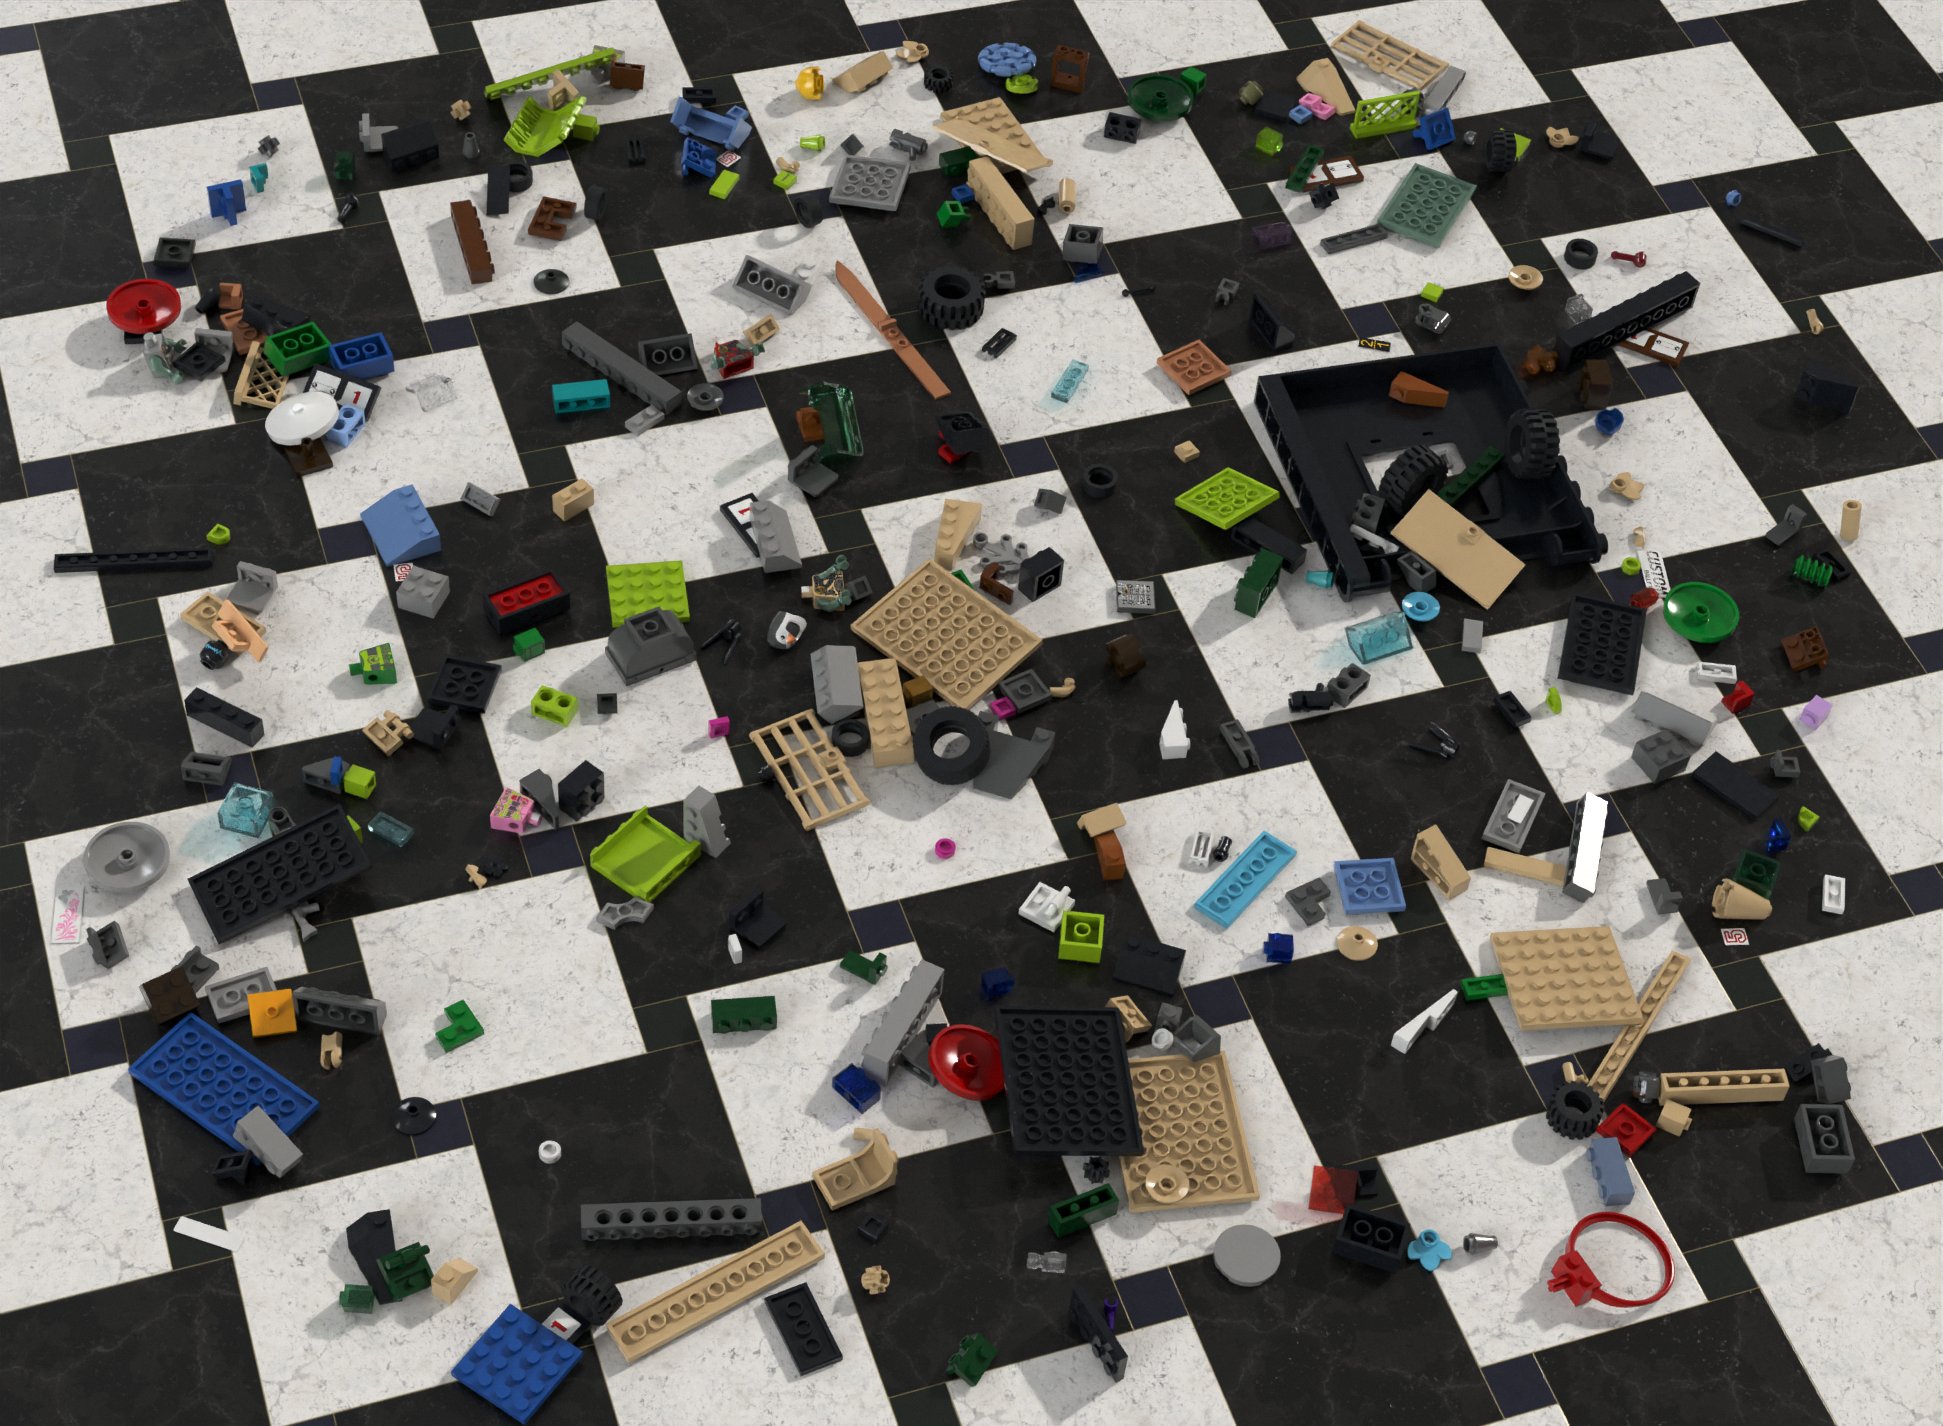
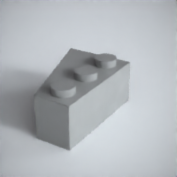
M698 786L683 800L684 839L689 843L696 839L701 843V850L717 858L731 842L729 838L725 837L724 831L726 827L725 824H721L719 819L721 812L716 796L703 787Z
M259 1105L237 1122L233 1137L247 1150H251L253 1155L266 1165L272 1174H276L281 1178L301 1161L303 1153Z

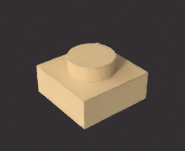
M1190 440L1174 448V452L1184 463L1199 457L1200 451Z

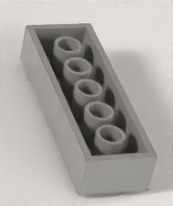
M922 959L918 966L912 968L909 981L903 983L900 990L901 994L899 997L895 996L891 1004V1010L885 1012L882 1018L880 1028L876 1027L872 1034V1041L870 1044L866 1043L863 1048L862 1077L886 1087L899 1065L901 1051L917 1036L942 994L943 968Z

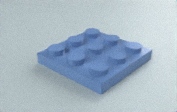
M1394 858L1334 861L1333 867L1345 915L1405 911L1406 904Z

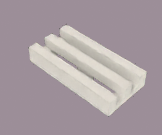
M1697 663V680L1736 684L1735 665Z
M1199 828L1195 829L1188 863L1192 864L1193 861L1196 862V865L1200 866V863H1202L1204 867H1208L1215 832ZM1202 834L1198 856H1194L1198 835ZM1206 836H1210L1206 857L1201 858Z

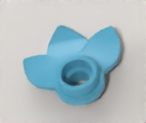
M1431 1229L1421 1232L1418 1240L1412 1241L1407 1251L1409 1259H1420L1422 1266L1429 1271H1434L1438 1267L1440 1259L1448 1260L1452 1257L1449 1245L1440 1241L1438 1234Z

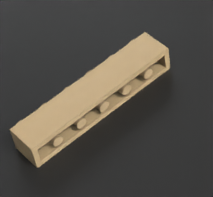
M1785 1069L1661 1073L1659 1077L1661 1085L1658 1100L1660 1106L1665 1105L1667 1099L1680 1105L1783 1101L1790 1086Z

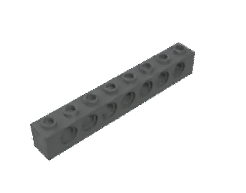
M761 1198L581 1205L582 1240L642 1239L644 1237L665 1238L670 1236L684 1238L697 1235L708 1237L710 1235L731 1236L733 1234L754 1235L762 1233Z

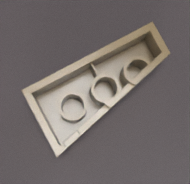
M945 498L934 554V562L944 569L952 570L962 549L968 543V539L973 534L975 526L981 520L982 504Z

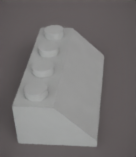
M746 255L732 287L793 315L806 301L813 285L761 260Z
M769 500L751 502L749 518L764 572L802 568L787 511Z
M826 645L811 653L817 713L832 725L862 709L863 701L856 648L854 646Z
M1645 691L1640 692L1631 711L1635 714L1634 718L1643 722L1647 719L1653 722V727L1663 730V728L1669 729L1673 736L1677 738L1684 736L1689 739L1688 743L1697 747L1699 744L1705 745L1716 726L1713 722Z

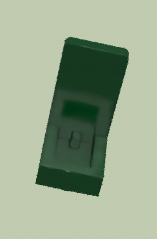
M849 951L841 961L840 968L876 985L888 969V965H886L887 956L879 952L874 961H871L853 951Z

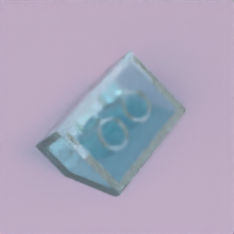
M1391 612L1345 627L1349 647L1362 665L1413 649L1404 612Z

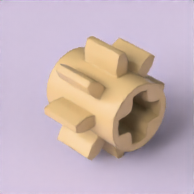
M459 100L451 106L453 111L450 113L454 119L459 118L463 120L471 114L469 109L472 107L468 101L463 103L462 100Z
M881 1265L866 1268V1273L862 1275L861 1279L863 1287L867 1290L870 1289V1294L885 1292V1287L890 1282L887 1271L881 1270Z

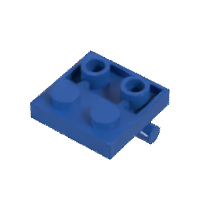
M687 137L684 141L683 156L681 158L682 174L688 175L689 168H692L712 178L715 174L717 151Z

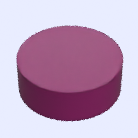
M947 838L938 840L935 845L936 855L943 859L953 857L956 848L955 843Z

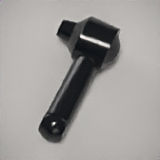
M349 192L345 197L346 205L337 217L340 223L346 221V217L351 209H356L359 206L358 196L353 194V192Z

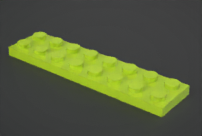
M612 47L485 86L484 95L486 99L490 98L493 101L499 99L500 95L507 94V96L513 95L519 89L525 91L531 89L532 85H545L549 80L553 79V72L557 69L564 76L568 74L574 76L584 69L590 71L600 64L602 66L609 65L615 56L614 49Z

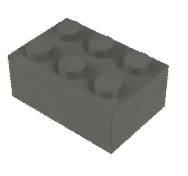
M1800 1104L1794 1120L1806 1173H1848L1855 1161L1843 1105Z

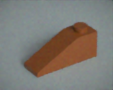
M1402 371L1393 380L1389 393L1390 397L1404 403L1445 407L1449 395L1448 391Z
M1114 830L1095 836L1094 841L1103 881L1123 879L1126 862L1122 846Z

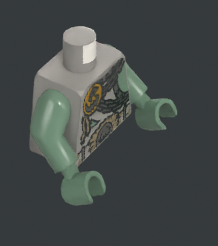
M146 333L143 337V354L153 377H170L174 384L181 383L184 380L185 374L181 370L172 373L174 350L177 353L186 350L187 347H184L187 344L186 340L180 339L178 342H174L172 339L165 338L163 334Z

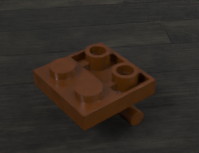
M1817 626L1781 640L1794 672L1817 663L1820 669L1827 668L1825 660L1829 659L1830 656Z

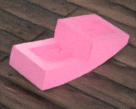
M1308 93L1299 99L1300 105L1321 119L1326 120L1335 113V107L1322 103V97Z

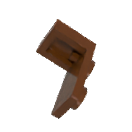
M993 562L983 570L979 588L1000 601L1011 605L1014 591L996 581L999 578L1000 565Z

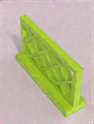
M1419 91L1358 101L1354 123L1350 124V130L1355 138L1415 129L1417 125L1415 116L1420 97ZM1414 97V99L1409 104L1406 103V101ZM1400 100L1396 105H1391L1394 101ZM1380 103H1385L1379 109L1376 108ZM1403 104L1406 105L1400 112L1397 110ZM1369 105V107L1363 112L1362 107ZM1387 107L1391 108L1387 113H1382ZM1374 109L1376 112L1369 117L1367 114ZM1378 115L1382 116L1379 119H1375Z

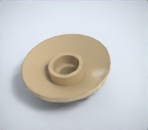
M1528 265L1513 267L1508 276L1514 286L1525 290L1536 289L1541 286L1543 281L1540 271Z
M1350 926L1343 929L1338 934L1336 941L1339 951L1345 957L1355 961L1371 958L1376 953L1378 947L1374 934L1368 929L1359 926Z
M1168 1164L1152 1168L1147 1174L1145 1181L1149 1195L1155 1200L1166 1204L1181 1201L1187 1195L1190 1186L1189 1179L1184 1171Z

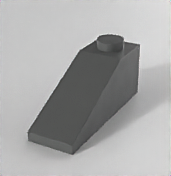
M539 768L519 780L520 793L534 801V808L555 830H558L559 817L552 779Z

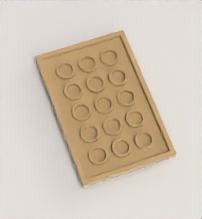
M1000 97L941 112L940 118L943 122L962 117L970 123L1043 156ZM957 141L961 148L968 146L962 142ZM977 154L978 158L985 157ZM986 155L1001 174L1018 170Z

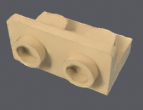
M1128 995L1110 998L1105 1006L1119 1007L1125 1042H1129L1133 1034L1146 1032L1152 1026Z

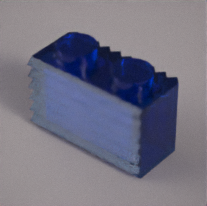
M850 1063L832 1077V1088L861 1114L879 1102L881 1097L880 1085L875 1080L871 1081L861 1067H856L853 1063Z

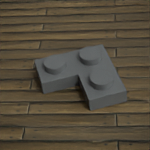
M1319 877L1286 892L1285 898L1306 925L1309 926L1325 919L1326 913L1317 902L1330 897L1331 891Z

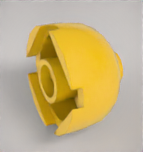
M820 67L803 69L798 75V79L795 80L796 89H798L802 97L808 100H820L822 98L818 97L820 93L824 92V77L819 73Z

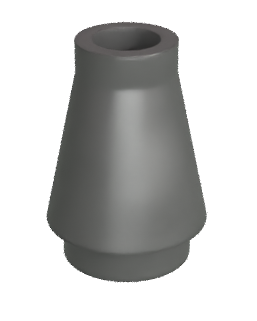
M1469 1233L1463 1238V1248L1466 1253L1471 1255L1496 1249L1498 1246L1496 1236Z

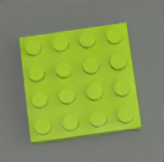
M1228 467L1175 498V505L1227 530L1280 497L1279 491Z
M682 560L606 566L612 627H620L624 625V619L659 606L662 611H673L680 623L690 622Z

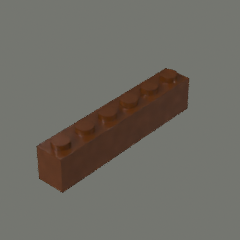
M471 200L450 202L451 218L471 285L492 282V274H495L494 264H490L491 255L490 252H487L486 240H483L484 232L483 229H480L479 217L476 218V206H472Z

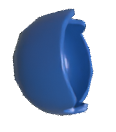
M1605 408L1596 415L1594 422L1598 431L1611 435L1620 430L1624 417L1623 413L1617 408L1613 410Z

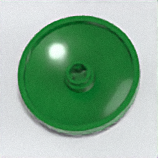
M1687 582L1679 584L1668 592L1663 603V615L1668 625L1679 635L1696 642L1713 643L1722 641L1735 631L1739 621V610L1734 600L1720 588L1707 583Z

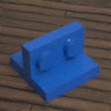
M1448 107L1420 117L1421 128L1412 131L1414 138L1421 137V139H1425L1427 150L1434 149L1456 139Z
M241 179L206 187L211 217L224 216L225 220L228 219L230 226L237 225L236 212L246 210Z

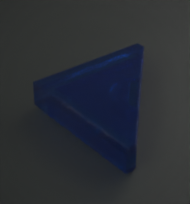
M1083 262L1077 276H1075L1074 283L1104 276V271L1098 262L1097 264Z

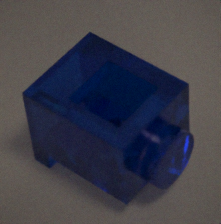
M1006 967L982 973L981 987L987 1001H992L993 996H1002L1009 993L1010 988L1015 986L1012 974L1009 975Z

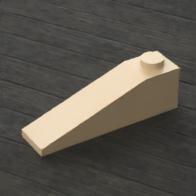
M1328 58L1313 61L1297 77L1296 80L1306 92H1312L1314 95L1322 97V100L1327 105L1335 107V112L1338 115L1343 116L1355 113V108L1339 74Z

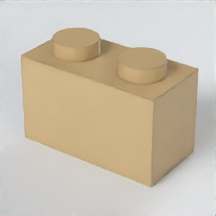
M583 479L576 481L552 495L553 511L563 521L572 518L594 505V489Z

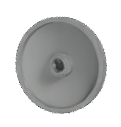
M121 822L102 829L89 841L84 852V865L91 881L102 889L117 893L135 892L149 887L163 876L170 863V850L165 836L155 827L141 822Z

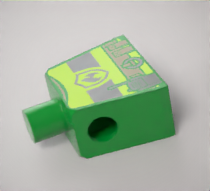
M389 643L360 651V663L349 664L350 675L362 674L364 684L397 683L396 669Z

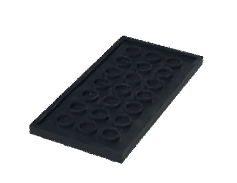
M338 804L187 880L218 944H221L372 869L373 866L341 805Z

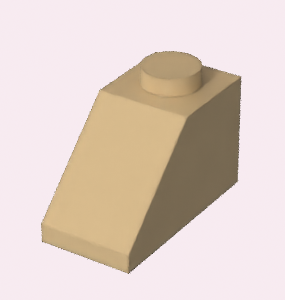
M460 1258L444 1263L431 1279L432 1294L452 1304L478 1272V1268Z

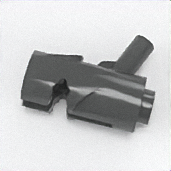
M894 129L891 133L889 140L892 142L889 145L895 149L909 152V159L911 161L916 160V154L922 155L926 153L928 149L926 139L913 136L908 132L903 134V131Z

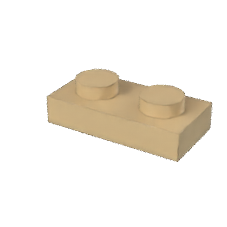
M772 314L743 331L750 346L753 347L754 344L761 343L779 331L780 328Z

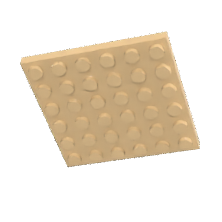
M1610 926L1491 933L1490 941L1501 974L1504 976L1503 979H1505L1507 992L1520 1031L1642 1024L1643 1016Z

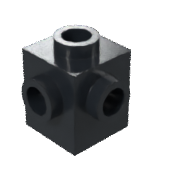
M1321 183L1314 187L1315 190L1309 192L1311 202L1315 208H1328L1332 206L1331 202L1339 199L1334 183L1326 185Z

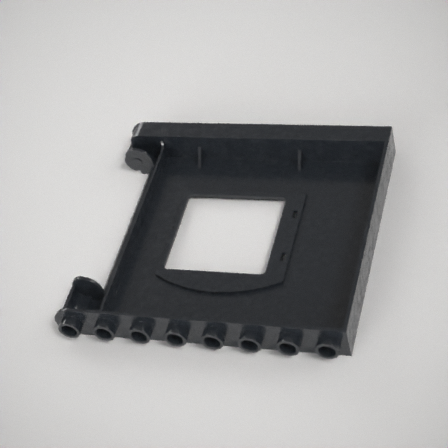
M1499 343L1258 376L1254 397L1255 407L1328 570L1334 573V584L1345 603L1350 602L1354 597L1389 592L1391 581L1406 579L1397 563V559L1412 551L1390 534L1395 527L1385 506H1383L1375 535L1399 546L1397 552L1385 554L1383 547L1380 546L1377 549L1369 545V540L1363 538L1361 541L1353 537V532L1350 531V528L1354 523L1351 520L1354 511L1358 512V510H1355L1358 499L1362 500L1364 493L1380 497L1361 456L1409 449L1412 446L1418 445L1430 446L1453 443L1467 468L1489 446H1493L1504 453L1505 430H1507V423L1510 421L1513 413L1520 409H1539L1537 405H1531L1525 381L1518 380L1515 374L1513 358L1505 355ZM1402 371L1448 391L1449 395L1446 406L1436 407L1401 402L1389 396L1391 384ZM1505 455V459L1476 485L1489 514L1469 517L1467 519L1485 531L1484 533L1520 561L1546 558L1548 563L1553 566L1589 561L1591 564H1597L1601 560V556L1607 554V538L1604 533H1598L1594 526V513L1590 507H1584L1580 499V486L1577 481L1570 480L1567 474V462L1563 455H1558L1555 469L1548 477L1543 479L1517 478L1509 470Z

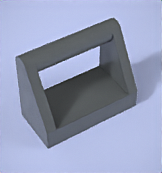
M190 752L181 765L183 780L223 786L232 758ZM194 761L220 764V766L194 763Z
M1198 1015L1190 1017L1172 1033L1174 1038L1172 1044L1192 1062L1220 1054L1221 1035ZM1192 1037L1201 1046L1193 1051L1182 1040Z

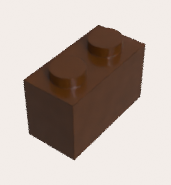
M612 61L610 86H613L615 89L630 88L632 91L643 90L645 65Z

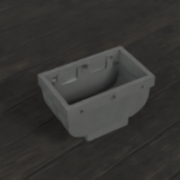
M660 606L624 619V625L616 628L610 634L608 646L605 647L606 656L626 686L697 660L693 641L674 612L671 610L662 611Z

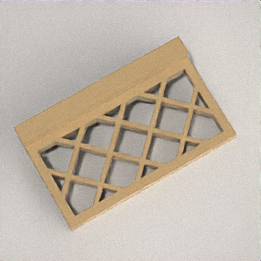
M253 341L235 388L233 404L241 406L243 401L274 409L281 402L290 375L279 378L276 376L275 373L278 370L276 368L271 369L268 366L272 364L270 360L264 361L261 357L262 354H265L264 348L260 347V342ZM264 367L267 371L259 373L257 369ZM271 375L273 380L268 382L263 378ZM259 379L262 384L255 386L252 381ZM278 384L280 388L273 390L271 385ZM267 388L269 392L262 394L259 390ZM255 392L258 396L249 397L247 394ZM273 396L276 402L267 401L266 398Z

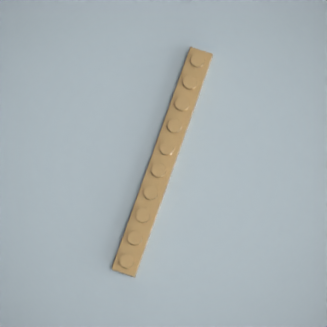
M1671 951L1638 1004L1643 1016L1642 1024H1626L1591 1078L1587 1087L1590 1085L1593 1087L1594 1092L1598 1091L1600 1094L1599 1098L1603 1099V1103L1690 965L1691 958Z

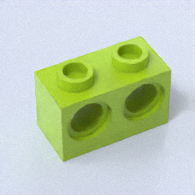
M541 685L531 701L532 715L568 727L578 711V699L576 697Z

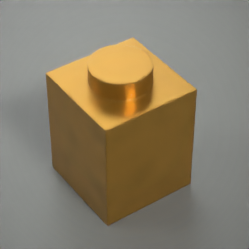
M924 675L903 683L904 702L913 708L933 699V687Z

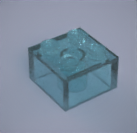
M234 782L217 813L220 828L259 838L269 820L270 810L275 807L273 792Z

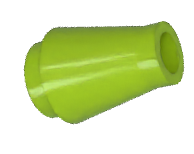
M818 134L801 137L800 147L817 151L824 150L825 136Z

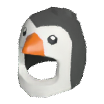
M779 611L769 626L767 640L775 648L789 649L797 642L807 623L800 616ZM789 622H794V623L798 624L799 626H796V625L791 624V623H789Z

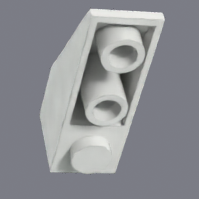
M1178 700L1174 701L1161 732L1159 745L1163 759L1186 758L1187 750H1190V739L1186 738L1187 727L1186 723L1182 721L1183 710L1179 708Z

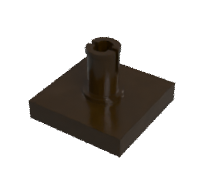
M306 437L301 440V444L285 447V454L297 478L333 467V462L321 438L312 440Z

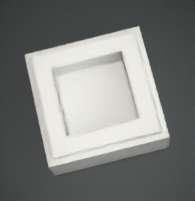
M729 935L728 950L733 963H742V948L737 935Z

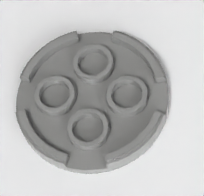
M1245 1224L1232 1226L1222 1232L1216 1240L1213 1252L1216 1268H1219L1222 1274L1229 1278L1230 1282L1247 1287L1262 1285L1263 1282L1275 1275L1281 1258L1277 1242L1267 1231L1257 1226Z

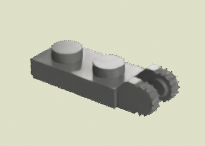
M1239 720L1220 724L1219 729L1235 756L1238 757L1241 767L1247 768L1249 766L1246 754H1249L1253 765L1259 764L1260 760L1255 751V746Z

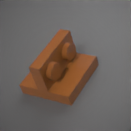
M836 403L801 408L800 411L796 412V418L805 442L840 437L841 431L837 423L838 408Z

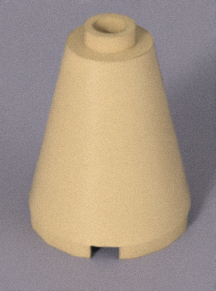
M1730 879L1721 880L1724 883L1716 887L1712 900V907L1716 909V913H1712L1716 918L1764 920L1772 912V905H1770L1769 900Z

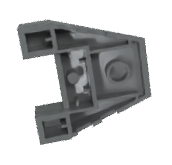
M980 711L978 717L986 727L991 751L985 768H983L979 775L973 778V789L1012 799L1026 785L1030 777H1034L1037 770L1048 762L1054 747L1056 732L1036 727L1032 740H1025L998 732L999 716Z

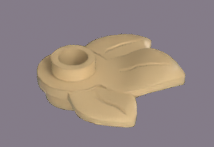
M903 41L905 49L896 52L898 57L907 59V62H917L929 54L925 44H918L913 41Z
M1549 127L1546 130V134L1550 138V144L1556 148L1563 147L1564 145H1574L1579 139L1577 136H1570L1568 128L1556 130Z
M1624 472L1618 474L1617 478L1610 482L1609 487L1616 494H1622L1628 499L1638 500L1641 498L1640 492L1645 484L1631 480V474Z

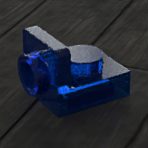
M1782 818L1774 819L1769 830L1771 837L1767 847L1769 852L1781 851L1787 848L1791 838Z

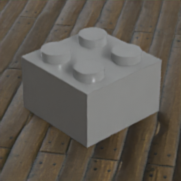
M413 566L396 592L398 608L434 619L450 593L449 576Z

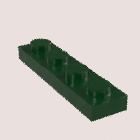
M1308 145L1286 182V189L1298 193L1303 191L1323 157L1324 149Z

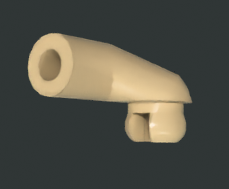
M782 157L777 158L776 163L782 170L791 173L799 171V162L792 161L791 164H788Z
M1815 309L1808 310L1806 313L1812 332L1816 335L1823 332V325L1817 318Z
M1066 678L1064 680L1065 684L1062 687H1050L1052 697H1067L1075 690L1074 679Z
M1566 1062L1562 1065L1566 1082L1571 1084V1081H1576L1578 1084L1580 1082L1585 1083V1085L1588 1084L1587 1076L1583 1074L1577 1076L1571 1062Z
M854 1128V1139L871 1141L873 1130Z

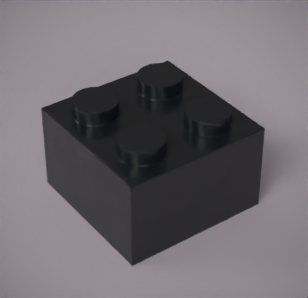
M1050 547L1039 551L1029 559H1025L1020 565L1018 590L1034 602L1060 587L1064 559Z
M587 760L558 783L559 809L575 821L587 816L590 810L596 805L601 804L605 798L604 772Z

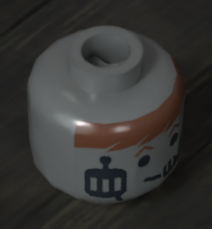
M1640 1071L1639 1075L1633 1077V1096L1639 1098V1102L1652 1103V1099H1657L1660 1096V1078L1656 1077V1073Z

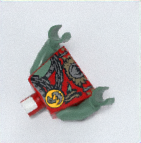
M719 339L715 343L716 347L714 348V354L711 356L710 367L713 370L718 369L723 379L754 369V356L765 352L763 343L754 344L751 348L741 344L738 340L726 343L724 339Z

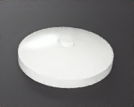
M301 393L278 404L267 416L265 428L269 437L274 442L282 445L301 444L303 438L309 437L315 440L329 431L338 419L339 408L335 399L326 393Z

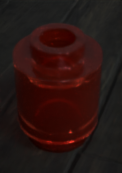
M1646 587L1631 596L1630 604L1647 609L1658 600V592L1652 587Z

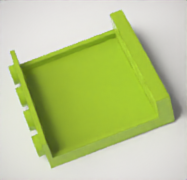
M645 805L642 809L637 810L626 823H622L618 830L609 835L599 847H595L590 854L591 867L632 896L650 903L701 856V843L696 839L689 843L650 817L648 815V807Z

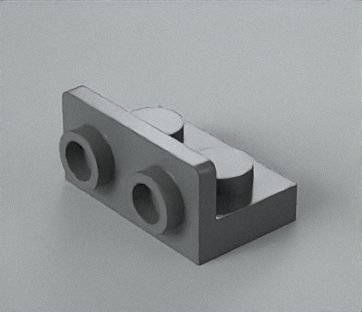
M196 945L191 951L186 953L184 959L178 965H175L171 971L182 966L196 994L220 968L217 962L202 955L201 948Z

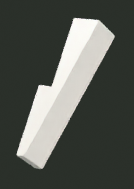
M1453 989L1394 1033L1391 1046L1406 1054L1426 1027L1433 1031L1454 1005L1458 992Z

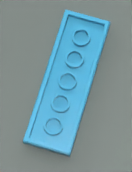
M1263 831L1195 902L1194 908L1228 929L1296 856L1297 851L1268 832Z

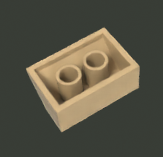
M882 51L862 60L833 78L832 81L849 93L854 91L859 93L866 89L865 85L871 86L876 83L878 77L882 79L889 75L888 71L893 69L885 52Z

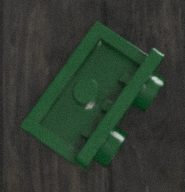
M979 1333L971 1336L967 1335L961 1340L959 1344L960 1349L949 1359V1366L945 1371L948 1374L956 1373L970 1387L977 1385L998 1352Z

